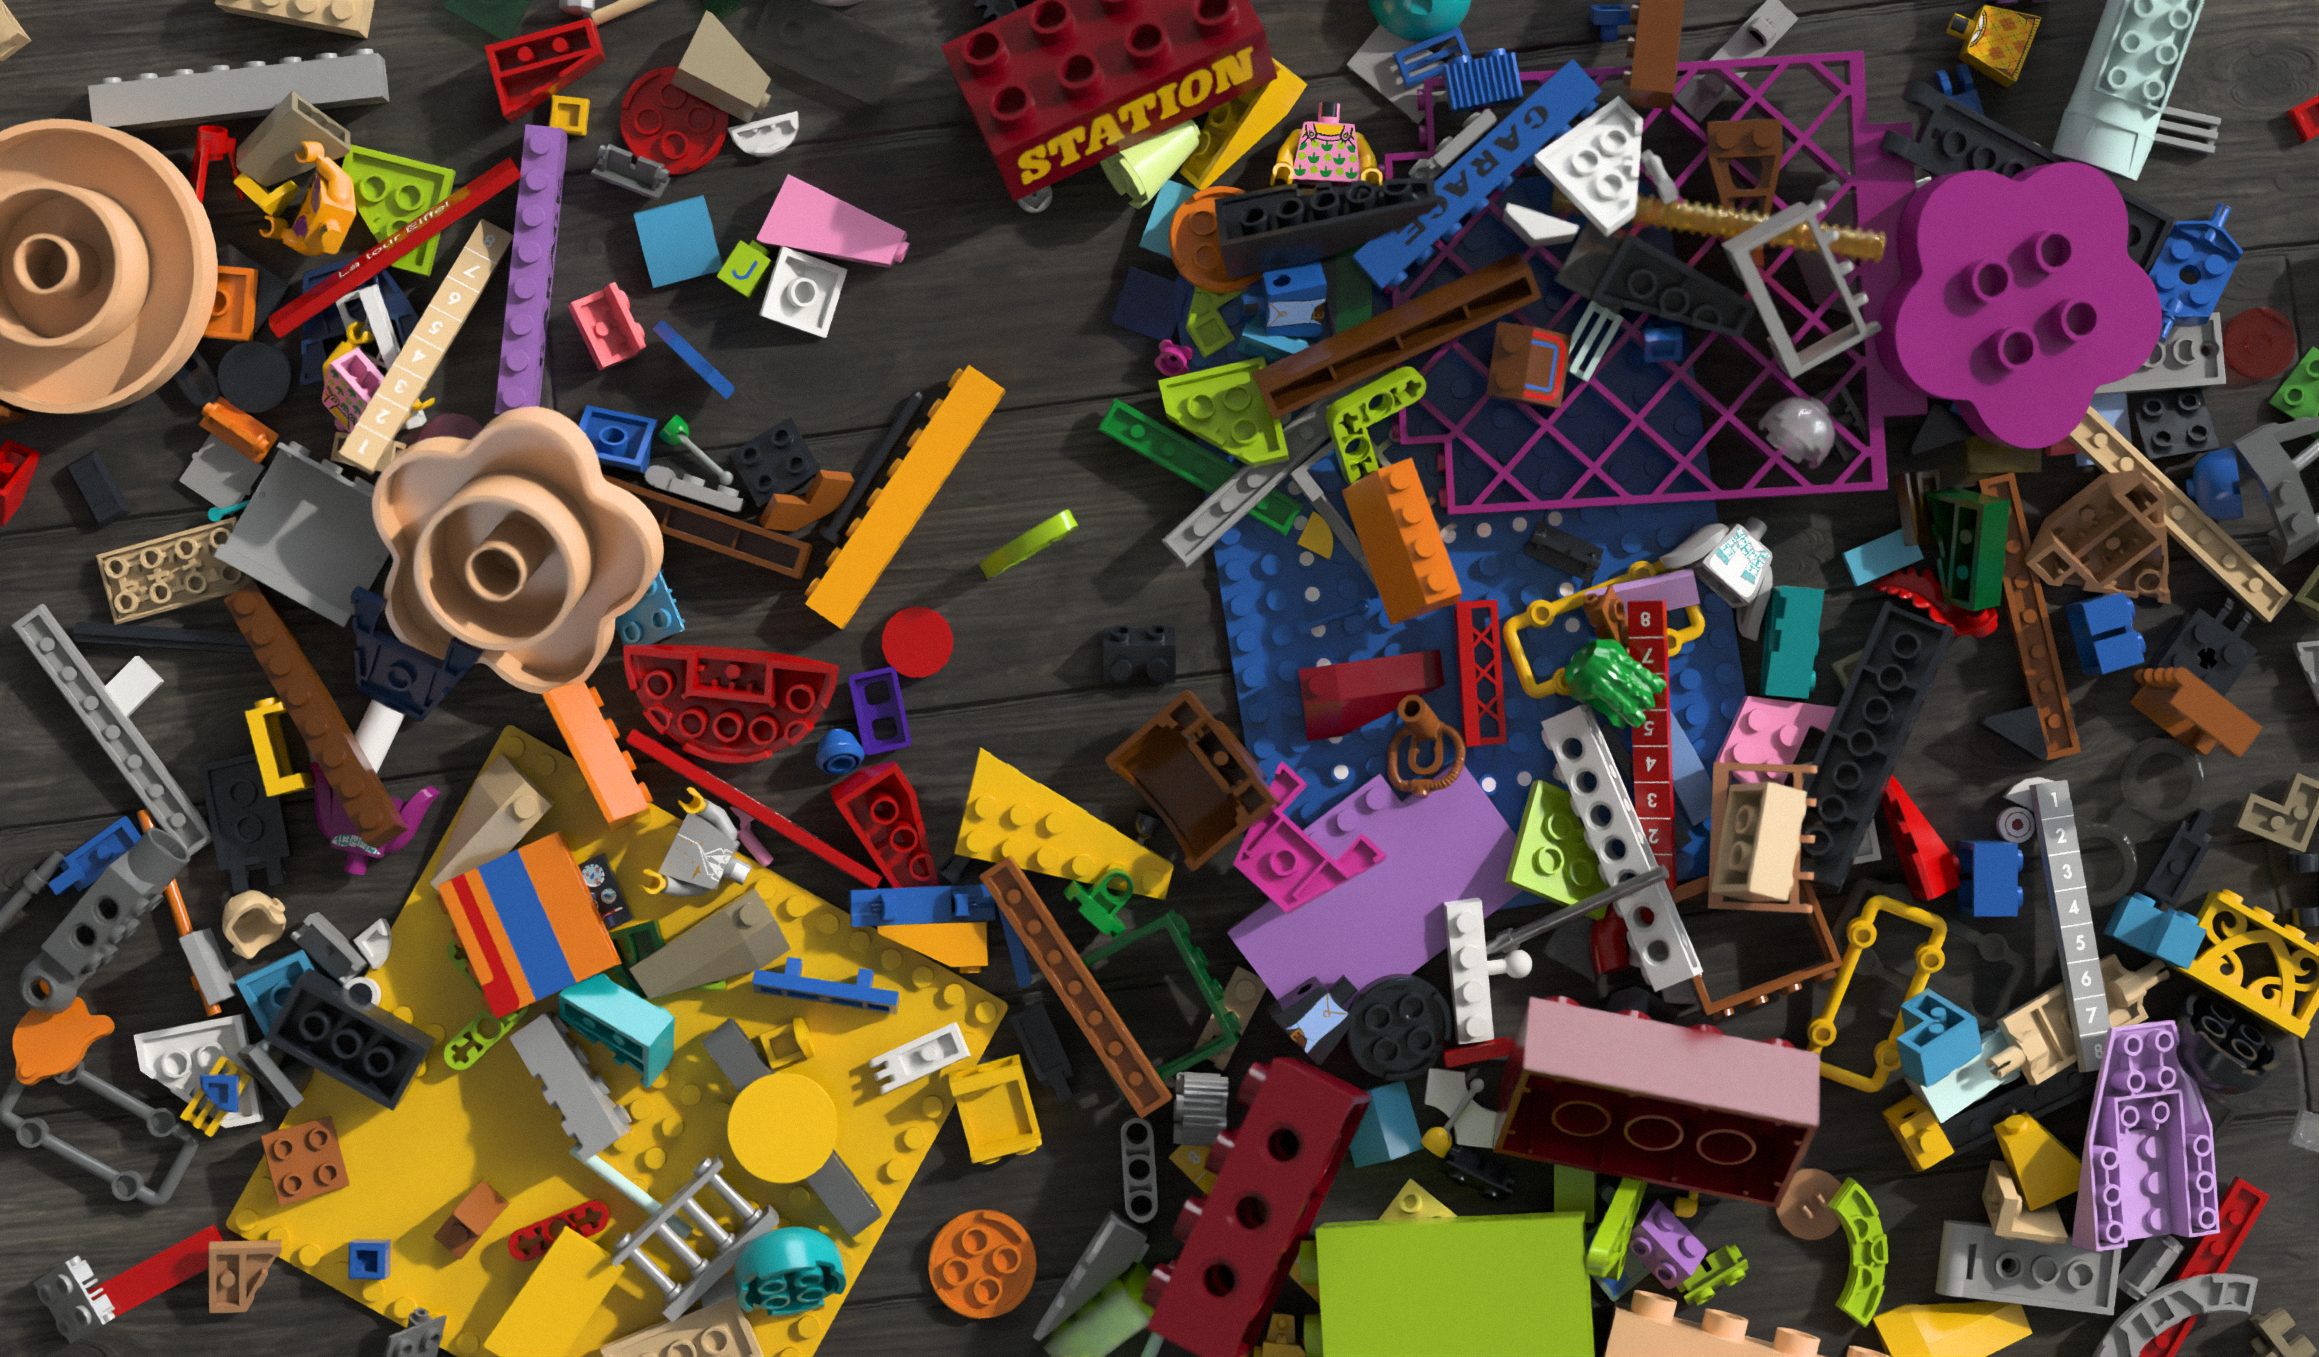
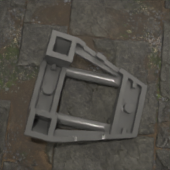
M2319 416L2296 418L2293 422L2283 424L2271 423L2262 425L2232 442L2243 473L2259 482L2276 529L2267 534L2278 563L2281 565L2286 564L2319 544V512L2314 514L2299 475L2302 469L2319 457V438L2292 460L2279 443L2318 432Z

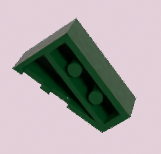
M1954 487L1925 491L1927 503L1931 502L1935 521V525H1931L1932 536H1937L1941 558L1937 559L1944 604L1971 611L2000 606L2010 500Z

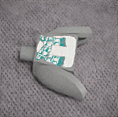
M1749 517L1744 526L1737 523L1723 525L1721 523L1706 525L1687 537L1670 553L1659 558L1666 569H1678L1684 566L1687 569L1693 568L1694 575L1730 607L1736 608V620L1741 635L1754 641L1758 639L1760 625L1773 588V574L1770 567L1773 558L1772 552L1760 542L1767 530L1764 522L1755 517Z

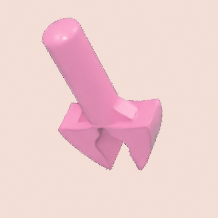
M734 806L730 807L740 819L741 830L736 828V839H740L762 867L771 864L773 857L751 831V822L754 818Z

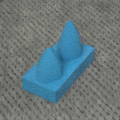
M1256 315L1249 324L1246 323L1236 351L1253 358L1264 356L1265 362L1272 364L1312 345L1310 337L1268 335L1264 331L1261 316Z

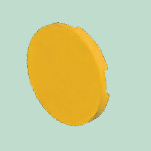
M774 1073L758 1078L739 1094L729 1114L728 1138L735 1157L751 1174L769 1182L792 1183L811 1176L828 1160L837 1141L838 1121L836 1109L831 1098L821 1086L803 1075Z

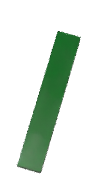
M1116 398L1097 429L1211 495L1240 470V468ZM1274 488L1246 515L1286 537L1303 504Z

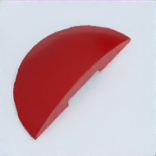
M625 645L623 647L625 673L631 691L636 692L639 701L644 707L643 715L660 734H667L680 743L684 751L704 759L723 763H747L767 759L773 753L781 751L788 746L792 747L801 741L814 728L815 723L821 717L824 710L828 708L838 679V665L788 654L700 645Z

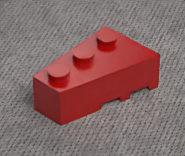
M591 18L485 46L503 116L510 123L606 61L597 26Z

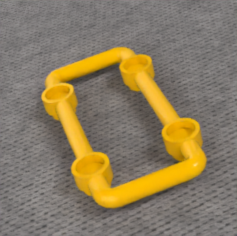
M1661 560L1652 564L1647 561H1637L1628 567L1626 574L1553 602L1542 599L1535 600L1527 606L1524 613L1507 620L1502 630L1503 639L1525 693L1531 698L1536 699L1555 693L1563 696L1571 695L1564 676L1565 667L1557 669L1553 673L1551 680L1536 684L1517 635L1518 630L1528 626L1538 629L1548 627L1554 621L1555 616L1583 606L1586 591L1608 587L1610 584L1617 585L1679 571L1685 568L1666 569ZM1699 604L1684 607L1691 623L1689 627L1678 631L1667 628L1668 657L1676 655L1682 648V644L1697 639L1703 633L1705 621Z
M1878 895L1870 898L1865 904L1861 916L1852 919L1846 927V935L1850 943L1842 960L1843 966L1839 967L1821 1014L1811 1018L1807 1023L1806 1033L1810 1041L1806 1051L1820 1054L1822 1047L1830 1045L1835 1040L1837 1031L1833 1020L1862 949L1871 946L1876 940L1877 932L1873 922L1878 910H1884L1933 929L1928 942L1921 943L1915 949L1914 960L1918 967L1903 1003L1924 991L1930 974L1939 971L1944 965L1945 956L1941 949L1947 935V924L1944 919L1934 913L1887 896ZM1901 1009L1888 1040L1881 1041L1874 1049V1059L1877 1067L1872 1078L1861 1076L1820 1061L1819 1075L1864 1092L1873 1093L1882 1089L1890 1072L1902 1066L1896 1038L1906 1033Z

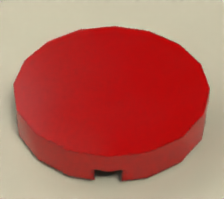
M909 607L898 611L887 622L882 633V650L887 662L897 672L908 677L925 678L937 673L948 663L953 651V634L948 622L938 612L927 607Z

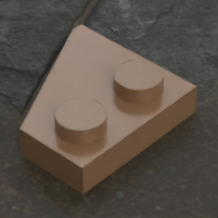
M281 1240L209 1242V1313L247 1312L254 1300L256 1290L262 1286L268 1276L271 1264L281 1253Z

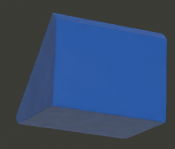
M586 405L578 427L591 442L599 465L646 474L655 437L657 419Z

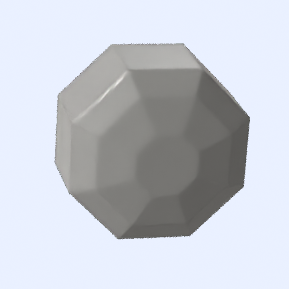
M559 0V8L564 13L570 15H586L595 10V0Z

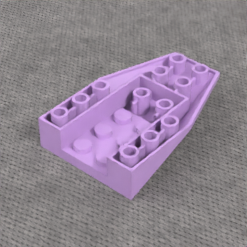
M2174 1020L2108 1028L2085 1137L2071 1246L2097 1252L2128 1247L2127 1240L2167 1234L2190 1238L2220 1233L2212 1123L2197 1082L2186 1074L2178 1061L2176 1046L2179 1045L2180 1035Z

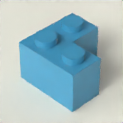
M2135 892L2133 897L2121 895L2103 934L2155 959H2160L2165 964L2189 970L2207 932L2206 929L2196 925L2199 919L2181 910L2175 911L2167 908L2166 913L2153 907L2156 901Z
M1929 988L1900 1005L1906 1032L1896 1038L1903 1073L1926 1088L1983 1052L1977 1018Z

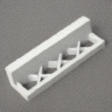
M378 284L347 293L335 301L346 332L350 324L361 321L350 316L345 302L361 297L367 314L364 321L366 324L361 329V336L366 330H373L380 351L377 357L364 352L361 344H358L356 348H359L370 361L374 362L373 365L376 368L380 365L386 368L388 372L401 352V348ZM423 410L411 412L412 417L402 424L399 431L423 425L427 421Z

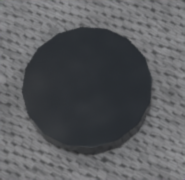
M246 341L237 344L225 353L219 364L218 383L222 394L231 405L245 412L261 413L272 410L285 400L292 386L291 367L289 360L279 348L264 341Z

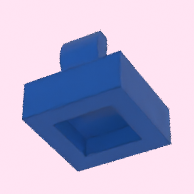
M1626 4L1590 5L1589 19L1593 25H1600V38L1603 39V42H1617L1618 25H1630V9Z
M1653 320L1647 322V329H1644L1643 339L1644 363L1681 360L1682 330L1681 327H1675L1673 320H1667V328H1654Z

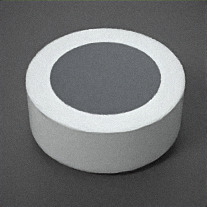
M357 977L345 985V988L378 1006L381 1000V990L373 979Z

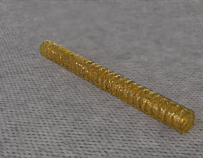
M1555 185L1552 200L1553 212L1558 213L1560 209L1564 210V214L1569 215L1570 211L1576 212V216H1581L1583 212ZM1638 192L1635 216L1629 221H1633V225L1636 226L1638 222L1644 223V227L1654 224L1656 229L1666 226L1668 231H1672V228H1678V232L1683 233L1685 229L1690 230V234L1693 235L1697 231L1701 232V236H1706L1707 233L1713 234V238H1718V235H1722L1724 240H1729L1730 237H1736L1770 217L1767 212H1764L1762 216L1757 215L1758 211L1754 210L1752 214L1746 213V209H1741L1740 212L1734 211V207L1724 210L1723 205H1718V208H1712V204L1707 203L1705 207L1700 206V202L1697 201L1694 205L1689 204V200H1684L1683 203H1680L1676 199L1665 205L1661 197L1660 199H1655L1653 194H1650L1649 197H1643V193ZM1804 221L1766 241V243H1770V247H1775L1776 244L1782 245V249H1787V246H1791L1793 251L1804 248L1805 253H1810V250H1816V254L1821 255L1809 227ZM1823 221L1819 225L1822 233L1830 229H1836L1839 235L1836 240L1828 244L1832 255L1833 253L1839 254V258L1843 259L1845 255L1851 256V260H1856L1857 257H1860L1862 262L1873 259L1874 264H1879L1882 261L1886 242L1885 231H1879V234H1875L1873 229L1863 232L1861 227H1856V230H1850L1849 225H1845L1844 228H1838L1836 223H1833L1831 227L1827 226V222Z

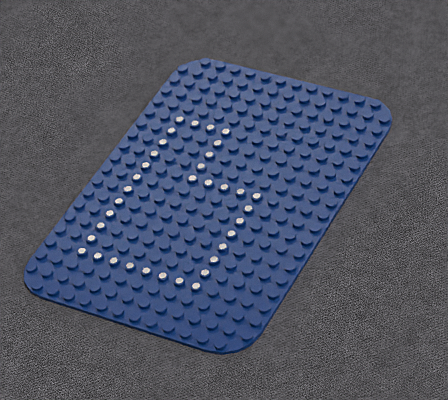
M1543 176L1517 179L1496 205L1504 212L1507 204L1510 203L1552 218H1557L1571 201ZM1639 179L1635 216L1619 227L1624 233L1625 231L1630 232L1659 200ZM1497 188L1493 192H1491L1487 197L1489 198L1497 190ZM1577 207L1565 220V222L1578 226L1572 242L1543 247L1563 264L1586 224L1588 217ZM1662 207L1636 237L1675 258L1671 227ZM1470 213L1459 221L1462 228L1472 218ZM1487 213L1453 252L1474 271H1477L1516 252L1523 256L1528 248ZM1455 235L1447 242L1442 237L1439 240L1447 246ZM1436 251L1420 266L1414 261L1404 270L1408 277L1399 284L1400 294H1404L1439 255ZM1534 255L1528 262V265L1531 268L1542 298L1518 308V310L1538 328L1543 329L1574 295V292L1554 282L1557 274L1540 258ZM1445 260L1410 300L1463 277V275ZM1178 273L1175 283V313L1180 344L1182 347H1190L1193 351V357L1187 364L1189 368L1188 373L1253 359L1251 356L1236 351L1246 323L1249 324L1256 316H1242L1240 296L1217 309L1233 334L1235 341L1205 359L1202 357L1185 329L1195 286ZM1261 279L1248 287L1247 291L1243 294L1260 293ZM1372 283L1373 318L1384 313L1385 309L1392 308V294H1385L1384 289L1380 292ZM1581 297L1552 331L1572 336L1590 303ZM1623 307L1619 314L1632 325L1643 312ZM1325 309L1322 337H1310L1311 345L1333 336ZM1593 312L1570 353L1574 360L1600 314ZM1507 314L1464 333L1458 340L1465 349L1489 370L1497 322L1517 324ZM1651 314L1637 330L1644 335V329H1647V322L1649 320H1653L1654 328H1667L1668 319ZM1608 319L1604 322L1581 363L1585 370L1612 324ZM1673 320L1675 327H1681L1682 330L1681 360H1673L1680 367L1691 354L1686 323ZM1617 329L1601 359L1624 334L1620 329ZM1629 338L1594 378L1637 415L1671 375L1657 362L1644 363L1643 350ZM1444 343L1404 360V367H1412L1419 372ZM1450 349L1424 378L1426 390L1423 397L1457 425L1487 392L1488 382ZM1692 364L1685 373L1695 381ZM1566 372L1562 402L1581 382L1578 377L1569 372ZM1678 381L1642 419L1683 457L1704 435L1699 400ZM1586 386L1552 426L1594 462L1629 422L1592 389ZM1383 394L1376 395L1369 402L1370 409L1380 405L1383 400ZM1490 399L1462 431L1504 468L1536 433L1539 427L1510 401ZM1416 402L1406 407L1407 437L1449 434L1442 425ZM1312 403L1279 417L1282 430ZM1528 404L1545 420L1557 409ZM1397 411L1366 427L1369 437L1377 447L1387 439L1392 442V445L1382 452L1391 465L1412 458L1426 498L1428 499L1433 495L1437 500L1430 506L1436 522L1442 528L1451 521H1454L1457 525L1442 541L1462 591L1460 601L1497 599L1507 744L1465 747L1466 757L1464 766L1517 836L1532 781L1542 780L1570 792L1567 783L1564 784L1557 774L1556 764L1558 761L1553 750H1549L1543 741L1541 732L1544 728L1541 722L1587 703L1582 700L1574 701L1571 695L1563 696L1558 693L1540 699L1528 696L1522 688L1503 639L1502 630L1504 624L1510 618L1524 613L1527 606L1535 600L1542 599L1553 602L1626 574L1628 567L1634 562L1647 561L1652 564L1659 561L1660 557L1670 553L1695 531L1706 525L1718 523L1715 501L1447 516V508H1440L1439 487L1445 486V472H1438L1437 451L1443 450V444L1400 447V438H1392L1391 417H1398ZM1347 423L1343 425L1346 429L1349 428ZM1634 428L1599 468L1631 496L1650 495L1676 464ZM1544 433L1509 473L1540 501L1560 500L1585 473L1586 469ZM1195 435L1196 444L1240 469L1246 464ZM1331 437L1322 446H1320L1311 456H1309L1304 462H1306L1318 451H1320L1323 447L1329 444L1332 441ZM1455 438L1452 441L1455 506L1471 505L1497 474ZM1354 439L1349 442L1345 449L1346 453L1355 451L1360 444V439ZM1705 445L1690 463L1712 481ZM1334 449L1309 468L1307 472L1324 492L1323 495L1357 536L1341 493L1343 489L1350 485L1343 477ZM1377 461V464H1378L1379 469H1380V468H1383V467L1380 465V463ZM1358 463L1356 466L1359 468L1361 477L1363 476L1362 471L1364 467ZM1682 471L1662 494L1706 491ZM1592 475L1572 499L1617 496ZM1288 476L1275 489L1303 504V507L1286 537L1252 517L1245 515L1213 544L1245 747L1269 777L1266 781L1269 787L1276 775L1275 771L1282 761L1307 783L1308 786L1283 811L1285 816L1303 830L1378 773L1382 775L1400 801L1412 792L1401 791L1393 787L1387 774V750L1390 741L1398 730L1401 731V728L1407 726L1398 715V709L1344 736L1307 741L1297 670L1440 649L1445 685L1421 698L1440 721H1445L1446 725L1450 724V726L1457 728L1460 735H1462L1453 605L1391 626L1377 587L1332 530L1333 551L1329 560L1297 545L1313 511L1317 513V511ZM1502 480L1481 504L1527 501ZM1204 491L1205 499L1207 500L1211 494ZM1538 520L1604 549L1601 556V564L1597 572H1594L1590 583L1523 554ZM1695 576L1700 600L1699 607L1704 617L1705 628L1700 637L1682 644V648L1676 655L1668 657L1670 710L1713 783V762H1715L1744 696H1746L1732 607ZM1361 600L1369 604V611L1366 614L1356 613L1312 628L1308 634L1304 635L1300 634L1297 630V624L1302 620L1310 622L1354 607ZM1583 606L1555 616L1552 624L1546 628L1538 629L1528 626L1517 631L1536 684L1551 680L1553 673L1557 669L1569 664L1578 650L1588 642L1598 639L1595 633L1596 627L1591 625ZM1489 607L1471 609L1472 626L1480 633L1490 624ZM1684 607L1667 611V628L1678 631L1691 625ZM1490 629L1484 637L1492 643ZM1473 633V641H1475L1477 636ZM1481 640L1474 648L1475 663L1482 669L1493 659L1492 649ZM1493 666L1487 672L1492 678H1494ZM1476 670L1477 677L1480 674V672ZM1483 676L1476 684L1477 698L1486 705L1495 695V685ZM1495 701L1494 704L1489 708V709H1490L1491 711H1493L1495 714H1496V701ZM1478 705V714H1479V712L1482 710V708ZM1591 706L1599 727L1603 724H1608L1633 758L1632 726L1627 723L1624 729L1615 727L1604 714ZM1486 712L1479 720L1480 738L1498 737L1497 721ZM1447 734L1443 735L1444 759L1442 766L1436 773L1429 776H1420L1414 773L1408 764L1411 735L1401 741L1397 750L1398 775L1401 779L1408 782L1432 778L1451 764L1455 758V745ZM1576 738L1570 741V751L1573 755L1579 757L1583 751L1582 743ZM1419 741L1418 749L1420 753L1416 756V764L1419 767L1427 768L1434 763L1436 758L1435 751L1433 750L1435 741ZM1616 765L1618 772L1621 776V779L1623 781V784L1626 788V791L1629 795V798L1632 802V805L1635 809L1634 787H1632L1630 782L1627 780L1622 771ZM1587 771L1584 775V784L1590 790L1596 788L1597 779L1593 773ZM1732 779V785H1736L1737 783ZM1673 790L1674 815L1692 839L1682 849L1677 848L1675 845L1677 881L1707 876L1710 873L1711 817L1692 826L1676 799V793ZM1600 805L1598 817L1602 822L1608 824L1611 820V812L1606 806ZM1578 817L1581 826H1585L1582 818ZM1619 839L1613 840V852L1617 856L1623 857L1626 851L1624 843ZM1595 853V856H1596V858H1597V860H1598V862H1599V864H1600L1599 858H1598L1597 854ZM1629 872L1627 874L1626 880L1631 879L1636 875L1634 873ZM1523 890L1497 910L1551 901Z

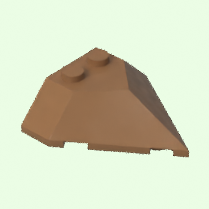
M2142 470L2102 474L2044 519L2025 558V562L2048 585L2061 587L2062 583L2081 586L2082 590L2105 594L2124 592L2126 597L2138 598V595L2154 597L2157 602L2171 604L2167 576L2169 574L2167 528L2164 522L2165 495Z

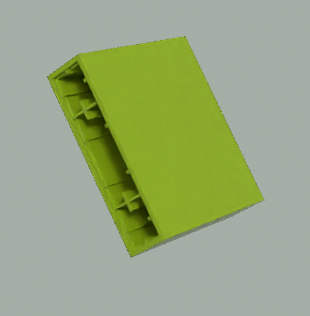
M1585 1211L1325 1222L1316 1228V1241H1301L1299 1257L1302 1284L1319 1285L1321 1314L1305 1315L1304 1343L1307 1357H1595L1589 1273L1585 1272L1588 1257Z

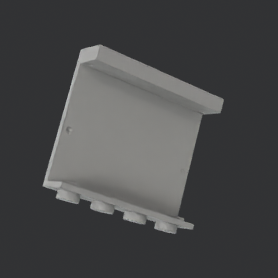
M291 441L289 446L279 442L277 447L280 450L225 545L220 544L214 556L335 623L348 628L355 616L354 604H351L350 598L352 591L357 586L369 591L390 555L389 549L378 533L373 518L372 492L375 486L357 476L353 482L340 475L343 468L325 458L321 464L308 458L310 450L294 441Z

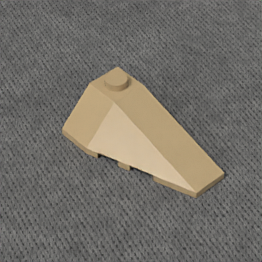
M501 753L476 780L430 884L439 891L437 885L508 854L556 801L507 756Z

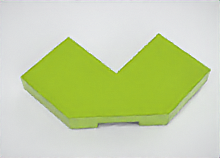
M1195 286L1185 329L1204 359L1235 341L1233 334L1217 309L1245 293L1247 288L1234 293L1220 294L1208 292Z

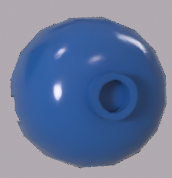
M2225 448L2208 452L2199 458L2194 465L2193 478L2186 479L2188 498L2196 500L2197 506L2201 511L2212 519L2234 520L2244 518L2235 449Z

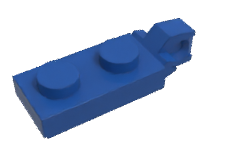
M127 816L122 817L64 858L65 861L60 864L64 872L49 882L48 885L55 895H62L74 886L78 892L89 888L98 880L109 865L134 847L141 838V835Z

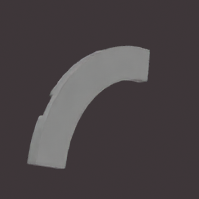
M2214 1273L2192 1276L2164 1285L2130 1306L2105 1333L2092 1357H2138L2141 1354L2139 1352L2154 1336L2157 1337L2169 1327L2182 1321V1319L2195 1314L2221 1311L2250 1314L2258 1278L2241 1274Z

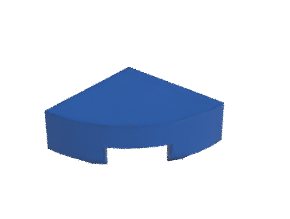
M201 1074L200 1084L208 1098L223 1111L238 1112L239 1075Z

